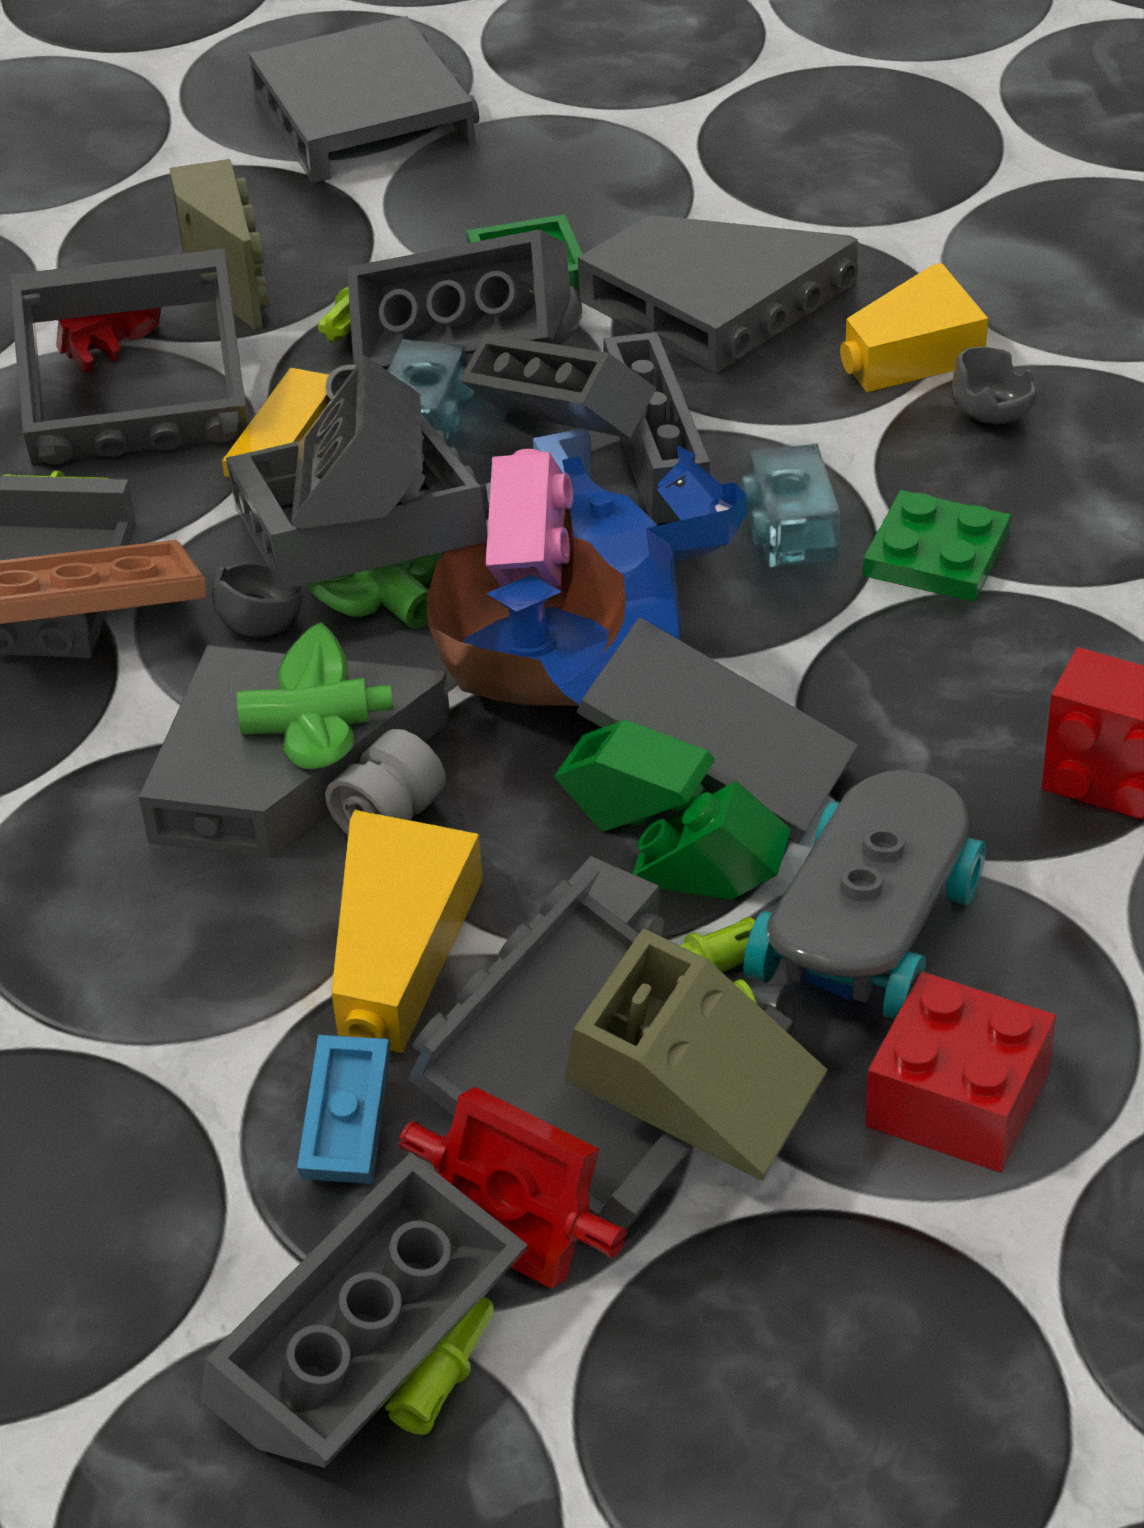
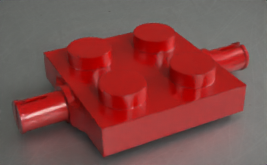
M473 1087L458 1096L452 1127L445 1137L421 1126L416 1121L408 1123L400 1135V1138L404 1140L399 1142V1149L411 1152L432 1164L435 1172L527 1244L525 1253L511 1268L551 1289L567 1279L575 1245L578 1240L606 1254L611 1259L619 1254L626 1241L623 1238L627 1236V1229L619 1227L590 1212L589 1189L600 1149L477 1087Z

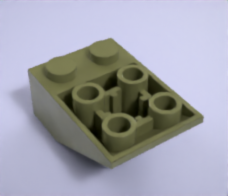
M231 159L169 168L183 253L225 249L234 315L255 330L263 329L260 308L270 307L265 276H262L261 263H264L259 232L256 231L252 204H249L245 177L235 179ZM217 272L203 273L201 277L217 275Z
M643 928L574 1027L565 1081L763 1181L824 1080L828 1069L708 959Z

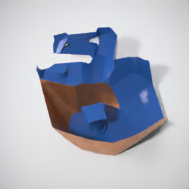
M677 446L679 461L657 484L659 486L657 490L681 521L657 526L627 495L605 491L595 484L585 472L580 456L562 460L564 472L568 473L571 478L573 504L570 509H565L564 527L568 532L570 540V559L568 563L562 564L561 586H551L530 574L501 587L486 567L487 542L446 551L436 564L427 596L428 626L441 660L463 692L497 701L523 705L579 706L583 697L639 617L680 640L681 614L674 563L705 556L729 544L748 514L747 494L736 482L720 484L695 463L696 454Z

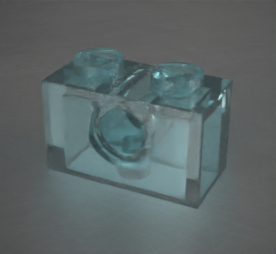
M402 339L388 372L421 394V413L435 431H442L447 442L450 433H456L459 429L461 407L464 400L470 401L473 395V390L460 382L467 368L465 345Z
M818 443L750 451V474L741 475L740 487L747 494L748 509H753L750 513L753 542L755 545H764L769 566L775 567L839 559L840 511Z

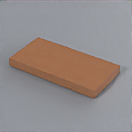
M177 540L0 560V624L206 598L205 577Z

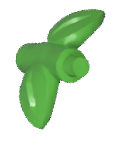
M442 552L307 584L306 587L320 601L343 614L363 617L376 613L381 604H383L410 628L419 629L428 624L427 596L429 589L426 586L432 582L435 567L442 557Z
M322 622L311 626L303 633L282 659L277 671L279 689L237 691V709L241 735L285 734L283 751L294 765L306 769H317L334 764L352 750L354 731L349 725L369 722L368 712L393 710L391 685L366 687L365 678L348 680V665L345 654L333 633Z

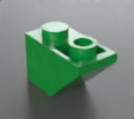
M623 719L584 734L559 768L554 778L601 832H605L628 823L632 827L638 826L652 815L672 809L673 812H679L687 808L702 793L703 785L701 782L716 759L706 749Z
M736 780L713 794L705 792L699 795L686 810L667 821L659 819L652 823L639 839L638 849L640 853L632 874L658 885L659 889L733 900L778 875L791 829Z

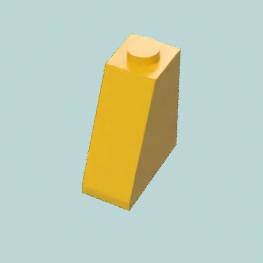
M942 263L934 264L846 319V341L842 342L840 346L841 361L845 371L848 374H853L866 392L954 371L957 356L965 349L986 347L988 317Z

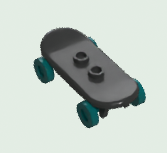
M897 770L882 772L865 778L852 787L844 795L840 803L830 801L820 819L814 846L773 912L762 911L754 923L744 956L743 971L745 977L768 983L774 976L780 960L785 959L787 980L801 983L805 976V969H807L808 974L853 986V999L867 1003L871 995L872 986L886 988L883 1015L885 1018L895 1020L921 971L925 972L926 957L908 950L912 947L945 884L947 883V901L968 906L973 900L983 871L986 843L985 841L969 837L971 822L968 807L958 791L945 781L924 772ZM892 970L890 975L884 974V972Z

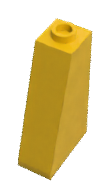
M354 810L349 824L332 983V1000L338 1036L389 1039L391 1051L404 1052L483 881L479 834Z

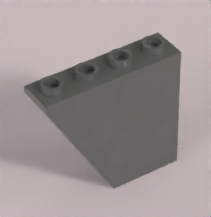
M648 215L578 257L579 295L582 303L641 334L658 332L663 346L714 373H718L855 285L858 274V239L850 235Z
M207 645L139 795L148 843L273 857L330 814L325 798L328 785L350 764H359L362 753L382 734L391 729H402L418 736L425 742L448 725L450 709L446 671L346 660L348 680L365 678L366 687L391 685L393 710L368 712L369 722L349 725L354 731L352 750L334 764L317 769H306L294 765L283 751L285 734L241 735L237 691L279 689L277 671L286 653Z

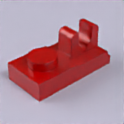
M161 308L58 320L56 347L60 354L66 353L69 359L74 357L80 369L85 373L93 371L94 359L89 352L90 350L95 348L103 350L111 363L117 361L120 352V344L118 342L126 338L139 339L152 332L159 325Z

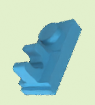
M318 1035L297 1170L301 1179L373 1184L391 1057L389 1039Z

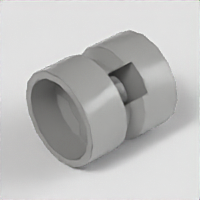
M391 729L382 734L362 753L359 764H350L328 785L325 792L326 805L332 818L347 835L349 833L350 818L354 810L411 821L413 816L421 813L443 792L446 785L445 770L438 756L418 736L406 730Z

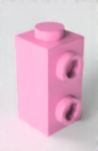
M522 449L516 451L513 455L492 457L486 567L501 587L530 574L551 586H561L562 564L568 563L570 559V540L568 532L564 527L565 509H570L573 504V487L569 474L562 472L550 452Z

